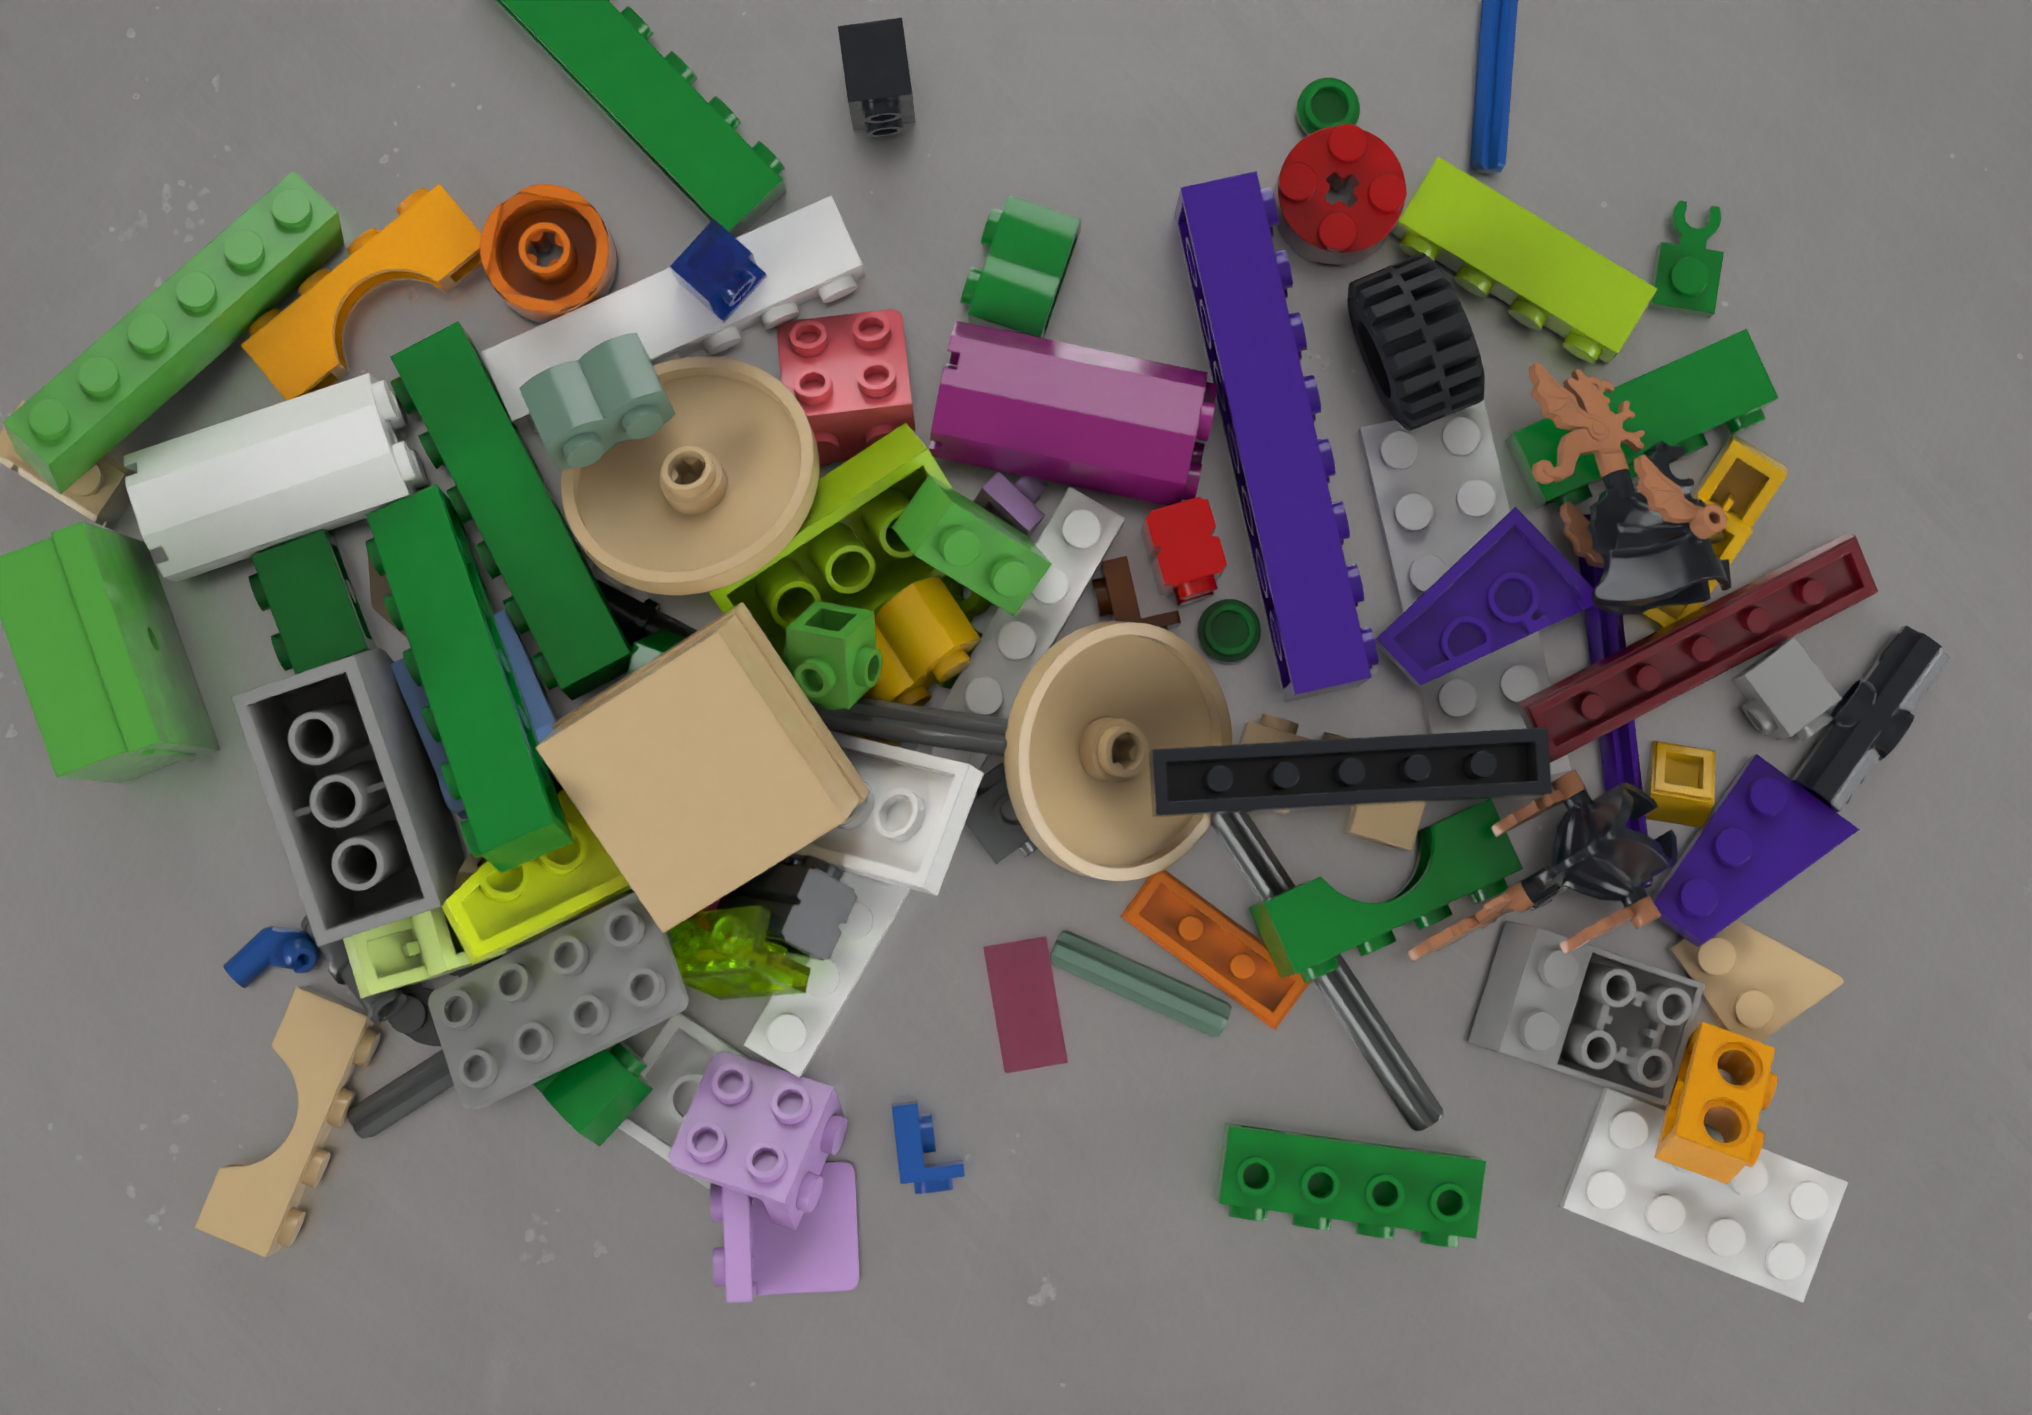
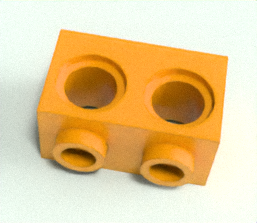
M1702 1021L1688 1039L1668 1107L1666 1108L1654 1158L1728 1184L1745 1166L1753 1167L1760 1155L1765 1137V1132L1757 1128L1761 1110H1766L1771 1103L1778 1081V1075L1770 1072L1775 1048ZM1718 1068L1729 1072L1735 1078L1737 1085L1730 1084L1724 1080ZM1704 1124L1717 1129L1722 1135L1724 1143L1714 1140L1707 1133Z

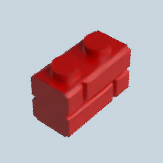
M1196 497L1151 510L1149 515L1145 517L1140 531L1148 559H1154L1151 569L1159 595L1166 596V598L1175 595L1178 606L1213 596V591L1218 589L1216 581L1227 566L1220 538L1212 536L1216 529V524L1208 499Z

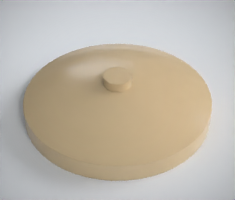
M716 356L678 358L654 365L676 414L652 436L644 439L617 442L608 451L603 453L601 458L595 463L585 467L563 469L561 475V496L566 519L588 557L602 571L622 584L637 590L663 595H690L720 589L748 577L765 566L790 543L801 528L813 504L819 479V453L813 430L800 403L782 382L754 365L731 358Z
M1125 621L1101 622L1078 629L1062 638L1030 670L1012 706L1005 735L1007 747L1004 751V770L1011 804L1023 830L1033 844L1054 863L1079 875L1108 881H1129L1151 876L1176 863L1195 846L1212 823L1211 814L1152 817L1149 752L1152 749L1232 745V727L1227 702L1222 688L1206 660L1194 647L1178 635L1161 627L1146 623Z

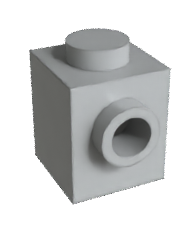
M1796 637L1778 644L1732 679L1748 701L1743 705V710L1751 723L1764 736L1772 732L1777 740L1792 737L1794 734H1797L1801 741L1808 739L1833 720V717L1827 710L1842 699Z

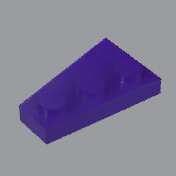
M1514 507L1375 639V642L1405 675L1419 687L1594 606L1591 599L1594 588L1519 509Z

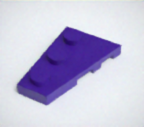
M1755 754L1747 760L1652 898L1661 914L1658 919L1698 947L1860 829L1758 754Z

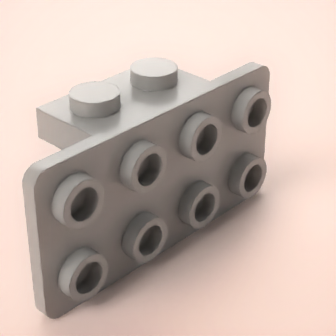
M633 892L588 915L575 917L562 924L560 929L533 942L518 945L510 949L505 956L434 990L429 996L428 1006L459 1102L464 1108L479 1110L683 1012L688 1005L689 998L666 932H661L642 902Z

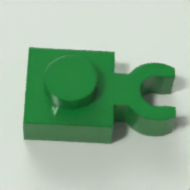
M1679 200L1669 216V227L1676 238V244L1661 242L1657 246L1651 285L1657 288V291L1649 302L1648 308L1710 318L1715 314L1724 252L1706 249L1707 240L1715 234L1720 226L1721 211L1718 206H1711L1706 212L1704 227L1693 228L1685 220L1687 202Z

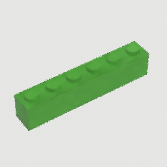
M290 172L3 421L15 452L61 495L242 336L259 317L275 307L344 246L338 211L296 172Z

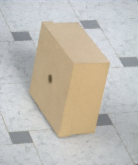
M743 602L560 718L551 727L553 731L535 747L662 933L844 823L854 808L864 802L870 794V790Z

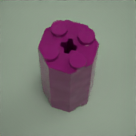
M956 320L947 350L951 352L950 362L947 363L946 368L943 367L931 428L930 440L932 441L929 451L933 457L1168 506L1179 503L1182 499L1196 498L1205 444L1195 442V439L1208 442L1218 384L1207 382L1208 372Z

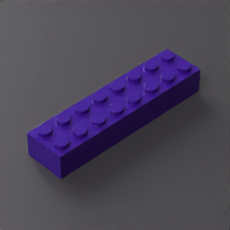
M1257 171L1181 187L1175 209V218L1212 382L1218 384L1216 393L1217 404L1284 701L1286 703L1358 687L1372 678L1370 669H1372L1373 665L1379 664L1378 652L1371 627L1360 628L1356 611L1358 602L1364 601L1363 585L1357 564L1346 565L1342 545H1344V539L1350 538L1349 524L1342 500L1331 501L1328 483H1330V476L1336 474L1335 463L1328 438L1317 439L1314 422L1316 421L1315 414L1321 413L1320 396L1314 375L1303 377L1301 369V351L1307 350V341L1300 313L1289 314L1287 307V289L1293 287L1287 253L1285 250H1274L1272 241L1274 237L1273 226H1277L1279 221L1271 187L1260 188Z

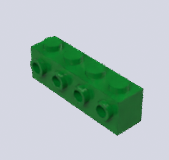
M1225 1123L1215 1199L1219 1204L1229 1205L1228 1216L1234 1218L1266 1221L1268 1210L1293 1214L1292 1225L1299 1227L1330 1230L1331 1220L1335 1219L1357 1222L1356 1234L1394 1239L1395 1228L1421 1231L1419 1241L1421 1243L1458 1248L1459 1237L1477 1238L1486 1161L1473 1156Z

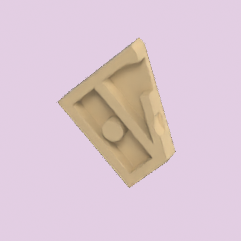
M1738 920L1698 947L1686 938L1681 937L1666 948L1686 978L1705 984L1701 999L1721 1027L1758 1042L1767 1039L1845 983L1841 976Z

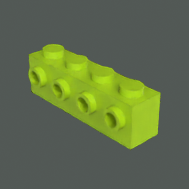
M1439 156L1392 231V234L1402 239L1399 244L1400 248L1411 257L1425 253L1433 261L1437 260L1456 272L1453 279L1461 287L1483 298H1486L1490 292L1511 305L1508 313L1517 321L1538 331L1543 326H1546L1566 338L1562 344L1565 349L1576 357L1593 364L1596 363L1598 358L1608 364L1618 355L1657 291V288Z

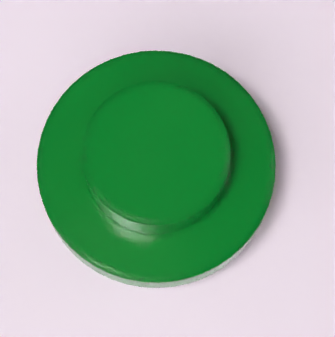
M1330 77L1320 78L1308 84L1301 92L1296 107L1297 119L1301 128L1308 135L1318 130L1341 124L1356 125L1360 114L1359 99L1352 87L1346 82Z
M1224 599L1211 604L1201 615L1197 626V637L1203 651L1212 659L1223 663H1235L1247 658L1256 649L1261 636V625L1257 614L1250 606L1235 599Z

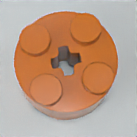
M537 184L521 189L519 193L507 199L503 204L500 203L490 213L482 230L480 257L489 281L511 309L529 320L547 323L607 296L611 289L617 267L614 241L595 208L580 194L571 189L553 184ZM551 243H555L562 256L560 259H552L549 266L543 267L536 256L537 252L548 253Z

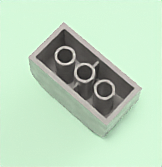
M380 648L355 654L231 696L318 947L443 906L444 902L457 890L454 889L458 871L465 862L451 811L446 805L436 772L393 673L391 663L394 662Z

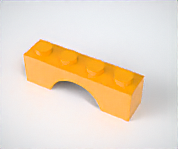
M440 183L430 191L423 187L410 194L398 206L396 211L399 216L381 231L374 227L361 234L348 247L347 252L350 256L332 271L328 268H322L312 274L299 287L298 292L301 295L282 312L279 308L269 310L251 325L248 330L251 337L242 343L241 346L286 401L335 385L350 373L344 350L346 326L355 307L371 291L387 283L414 280L431 284L448 293L483 265L480 257V231Z

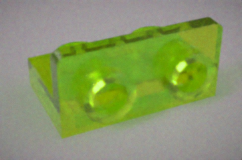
M761 906L697 912L674 926L671 932L674 939L671 948L684 985L719 1000L806 993L811 968L787 958L786 948L774 943L765 942L771 913Z

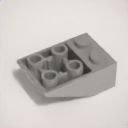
M1506 921L1468 1043L1668 1107L1705 984L1589 944H1584L1564 954L1559 944L1567 940L1568 937L1539 927Z

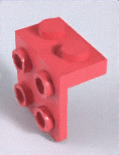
M886 309L788 321L778 326L777 341L781 382L800 403L810 423L817 442L819 466L848 461L905 422L916 434L902 315L899 311Z

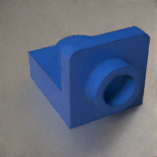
M917 1101L892 1103L900 1184L914 1183L915 1194L952 1190V1178L965 1176L963 1160L924 1163L923 1153L936 1152L932 1113L919 1115Z

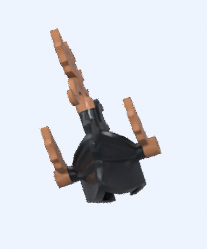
M1540 362L1530 366L1529 378L1534 385L1530 395L1540 404L1542 416L1552 419L1556 428L1571 431L1560 440L1557 448L1556 468L1547 460L1539 461L1532 466V474L1535 480L1541 484H1549L1552 481L1560 482L1573 474L1579 455L1594 453L1601 479H1603L1606 490L1600 493L1598 501L1590 506V522L1570 501L1560 506V517L1565 523L1562 534L1572 543L1574 555L1584 557L1588 566L1604 568L1599 584L1592 591L1591 599L1593 604L1610 614L1637 615L1649 609L1706 602L1711 599L1708 584L1710 580L1719 582L1721 590L1726 591L1730 589L1729 559L1721 560L1716 558L1712 548V544L1724 540L1722 530L1727 525L1725 512L1718 505H1706L1702 500L1693 499L1690 492L1694 486V481L1690 478L1679 479L1670 470L1669 464L1684 456L1685 449L1682 446L1671 447L1661 441L1644 451L1643 455L1634 460V470L1639 477V481L1636 484L1637 489L1635 490L1628 471L1629 467L1620 445L1624 443L1634 452L1642 450L1644 444L1640 441V437L1645 432L1640 430L1631 433L1626 432L1622 428L1625 420H1630L1635 416V413L1629 410L1630 402L1624 401L1619 404L1618 414L1610 411L1608 406L1610 398L1605 397L1603 394L1604 390L1607 393H1611L1614 390L1610 381L1605 379L1599 381L1593 376L1588 378L1580 369H1577L1571 373L1572 378L1563 381V386H1561Z
M1572 770L1551 783L1555 790L1551 794H1546L1530 802L1491 826L1495 836L1498 837L1547 810L1564 803L1567 811L1557 827L1551 867L1545 866L1524 880L1521 879L1506 889L1505 894L1490 900L1475 915L1467 917L1428 938L1423 943L1409 950L1407 954L1411 961L1415 962L1434 951L1437 952L1446 946L1452 945L1479 928L1487 927L1506 913H1511L1514 910L1523 913L1529 908L1533 911L1552 902L1554 897L1569 889L1599 900L1621 901L1625 908L1602 918L1560 943L1559 946L1564 954L1577 949L1630 920L1637 930L1661 916L1642 884L1675 865L1678 854L1677 837L1672 829L1656 839H1652L1647 834L1625 828L1630 816L1634 821H1637L1658 808L1656 801L1641 789L1629 783H1620L1592 800L1577 771Z

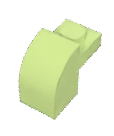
M442 906L343 939L361 999L450 974L507 953L505 949L472 965Z

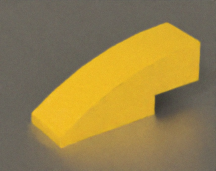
M1735 434L1729 437L1692 494L1693 499L1702 500L1706 505H1718L1725 512L1727 525L1722 530L1724 540L1712 544V548L1716 558L1721 560L1729 559V565H1731L1752 534L1753 525L1788 475L1785 465ZM1716 580L1708 581L1710 594L1718 584ZM1705 602L1649 609L1643 612V614L1665 627L1702 608Z

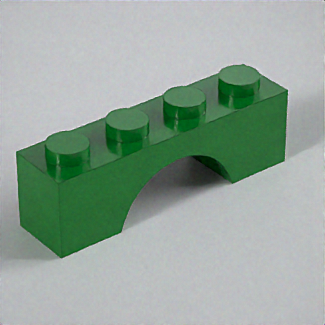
M1492 799L1472 805L1418 830V854L1414 870L1404 887L1385 902L1366 903L1351 899L1336 891L1320 876L1249 907L1280 978L1300 973L1304 983L1339 968L1336 955L1357 946L1361 957L1397 941L1392 930L1413 920L1417 930H1421L1452 916L1453 913L1448 904L1469 894L1473 904H1477L1506 891L1508 885L1504 878L1522 870L1523 867L1507 832L1496 837L1491 829V826L1501 821Z

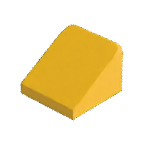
M1653 741L1644 792L1656 801L1658 808L1648 813L1646 819L1702 827L1714 805L1716 751Z

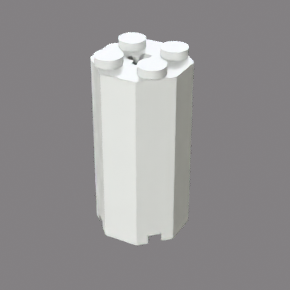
M370 373L123 456L124 466L136 472L126 476L125 482L142 538L149 550L162 546L168 560L156 565L163 578L172 582H178L238 562L321 529L329 531L367 518L366 514L416 493V489L427 486L428 482L417 451L415 449L410 451L406 442L402 441L399 428L408 425L402 404L395 391L389 390L385 380L378 382Z

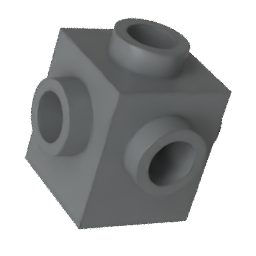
M1000 763L982 776L977 790L978 795L974 798L965 821L968 828L995 864H998L1016 849H1019L1024 857L1038 849L1023 830L1019 820H1010L1002 813L1001 806L1010 800L1006 785L1004 764Z

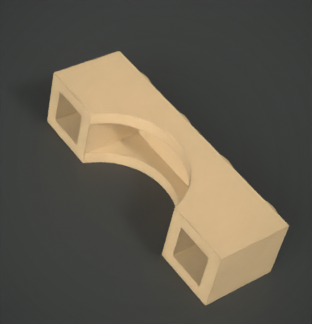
M310 986L295 988L271 1045V1048L287 1064L296 1083L298 1111L293 1128L285 1142L267 1158L256 1163H233L219 1168L195 1224V1229L265 1258L278 1253L282 1245L287 1248L292 1246L305 1217V1212L297 1208L306 1186L315 1188L318 1185L330 1158V1152L322 1149L332 1125L338 1128L342 1127L347 1118V1113L353 1105L356 1093L348 1090L354 1072L357 1065L363 1068L368 1066L380 1040L381 1033L373 1030L375 1023L369 1018L368 1012L365 1009Z

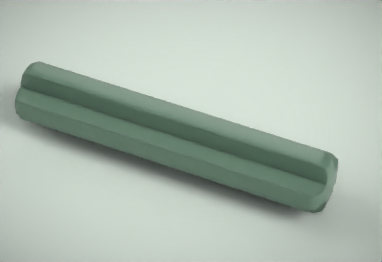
M1062 931L1059 934L1050 953L1049 961L1052 965L1212 1037H1218L1223 1032L1231 1014L1232 1006L1228 1002L1070 931Z

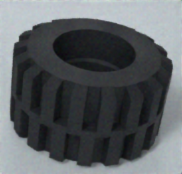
M1425 253L1417 254L1349 283L1347 304L1356 341L1383 403L1398 423L1406 430L1412 431L1483 401L1485 375L1472 328L1453 286L1443 270Z

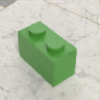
M930 474L892 526L916 557L1013 616L1016 615L1052 565L1027 535Z

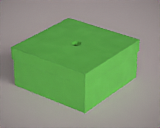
M81 521L52 532V537L0 556V619L56 777L123 783L179 761H192L220 750L150 550L144 541Z

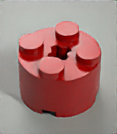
M1341 124L1324 128L1302 139L1286 157L1274 189L1279 221L1276 227L1285 243L1299 256L1316 263L1351 265L1374 254L1386 242L1395 227L1407 196L1405 177L1398 158L1380 138L1353 124ZM1330 186L1336 191L1344 188L1351 194L1347 203L1348 206L1342 201L1335 202L1333 205L1327 202L1326 197L1330 191Z

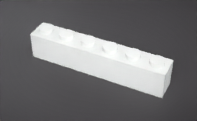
M831 195L482 351L481 354L511 421L519 430L530 426L533 433H537L538 430L519 388L540 372L562 363L578 361L585 353L597 345L614 337L629 333L638 334L653 366L662 362L683 358L705 348L707 355L719 353L739 343L742 340L739 332L761 322L765 329L777 327L797 317L800 314L797 306L819 296L823 303H828L852 293L858 288L855 280L865 276L864 267Z

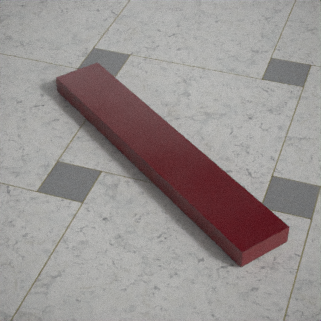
M1845 533L1517 703V707L1526 728L1548 727L1551 763L1878 593L1856 535Z

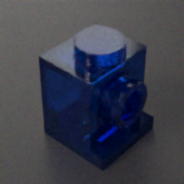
M715 219L705 227L670 266L676 280L723 323L729 319L767 277V274L757 266L752 252Z

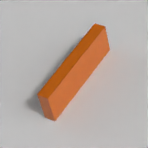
M1165 869L1148 877L1120 916L1273 1030L1278 1028L1311 982L1304 983L1300 973L1280 978L1263 941Z

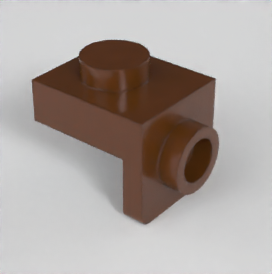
M1127 556L1102 561L1100 566L1102 577L1091 580L1099 617L1111 615L1112 621L1146 623L1166 630L1175 629L1180 626L1181 620L1178 610L1141 618Z

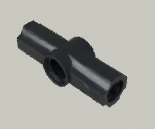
M1907 625L1901 627L1894 634V638L1881 652L1864 679L1861 677L1855 681L1842 696V699L1838 701L1830 714L1833 717V720L1829 722L1830 727L1792 778L1794 782L1835 812H1840L1844 805L1849 802L1852 794L1863 782L1877 759L1880 761L1884 759L1904 737L1915 717L1911 713L1950 659V656L1942 649L1940 644L1926 634L1918 632Z

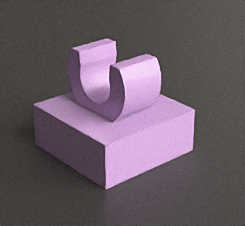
M998 471L982 487L973 502L1030 538L1045 516L1035 504L1049 485L1042 479L1023 475L1013 485Z

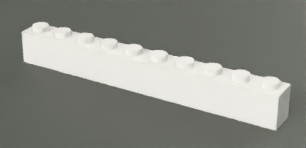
M1069 486L1035 544L1052 565L1015 616L1000 607L998 608L969 657L971 663L961 671L940 709L1009 719L1013 703L1022 683L1037 661L1055 644L1122 529L1125 521L1124 517ZM919 744L915 750L967 763L980 771L989 757L987 754ZM845 871L839 881L855 889L854 892L857 895V899L847 922L840 923L838 926L842 933L831 958L821 961L800 956L794 957L746 1039L744 1046L799 1078L804 1075L910 893V888Z

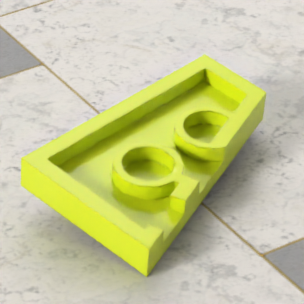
M564 789L557 795L567 820L573 843L503 873L486 861L444 902L442 909L472 965L631 889V886Z

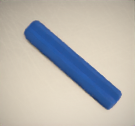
M1482 0L1470 156L1471 169L1480 173H1499L1506 165L1518 0Z

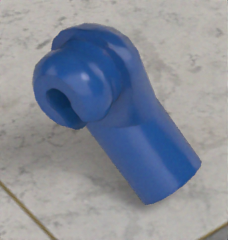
M269 926L259 931L223 967L237 984L246 988L269 966L293 969L294 973L300 974L309 972L314 969L319 961L320 949L303 929Z

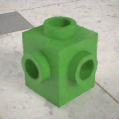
M816 600L786 628L787 642L783 652V662L810 702H814L819 707L828 710L850 709L877 683L882 670V654L879 649H876L874 611Z

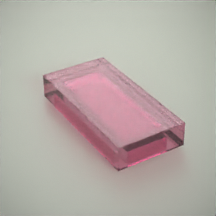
M1046 936L983 947L1004 1072L1011 1073L1068 1063Z

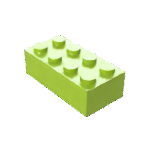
M905 422L818 480L815 498L808 516L790 543L775 558L748 577L708 592L723 614L743 602L783 661V652L787 642L786 628L816 600L874 611L875 617L889 600L911 583L939 576L940 579L946 576V574L916 557L892 526L929 474L950 488L952 487L929 449Z

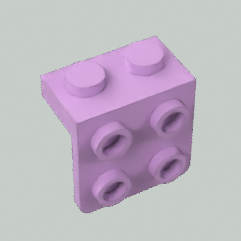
M718 1052L709 1062L669 1152V1160L672 1167L678 1172L761 1199L772 1223L796 1231L803 1213H811L819 1201L823 1188V1176L820 1173L828 1154L836 1155L839 1152L846 1136L848 1120L844 1118V1113L834 1087L802 1076L799 1078L790 1072L729 1052Z
M846 1161L824 1163L820 1173L823 1176V1188L819 1201L811 1213H803L796 1231L772 1223L761 1199L711 1183L710 1206L712 1222L723 1221L724 1247L713 1248V1280L715 1287H726V1303L753 1302L757 1295L851 1291L858 1285L860 1272L856 1173L852 1164Z

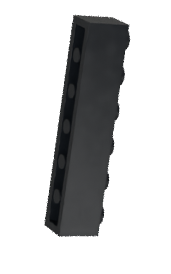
M1548 727L1152 749L1149 752L1152 817L1528 797L1552 793Z

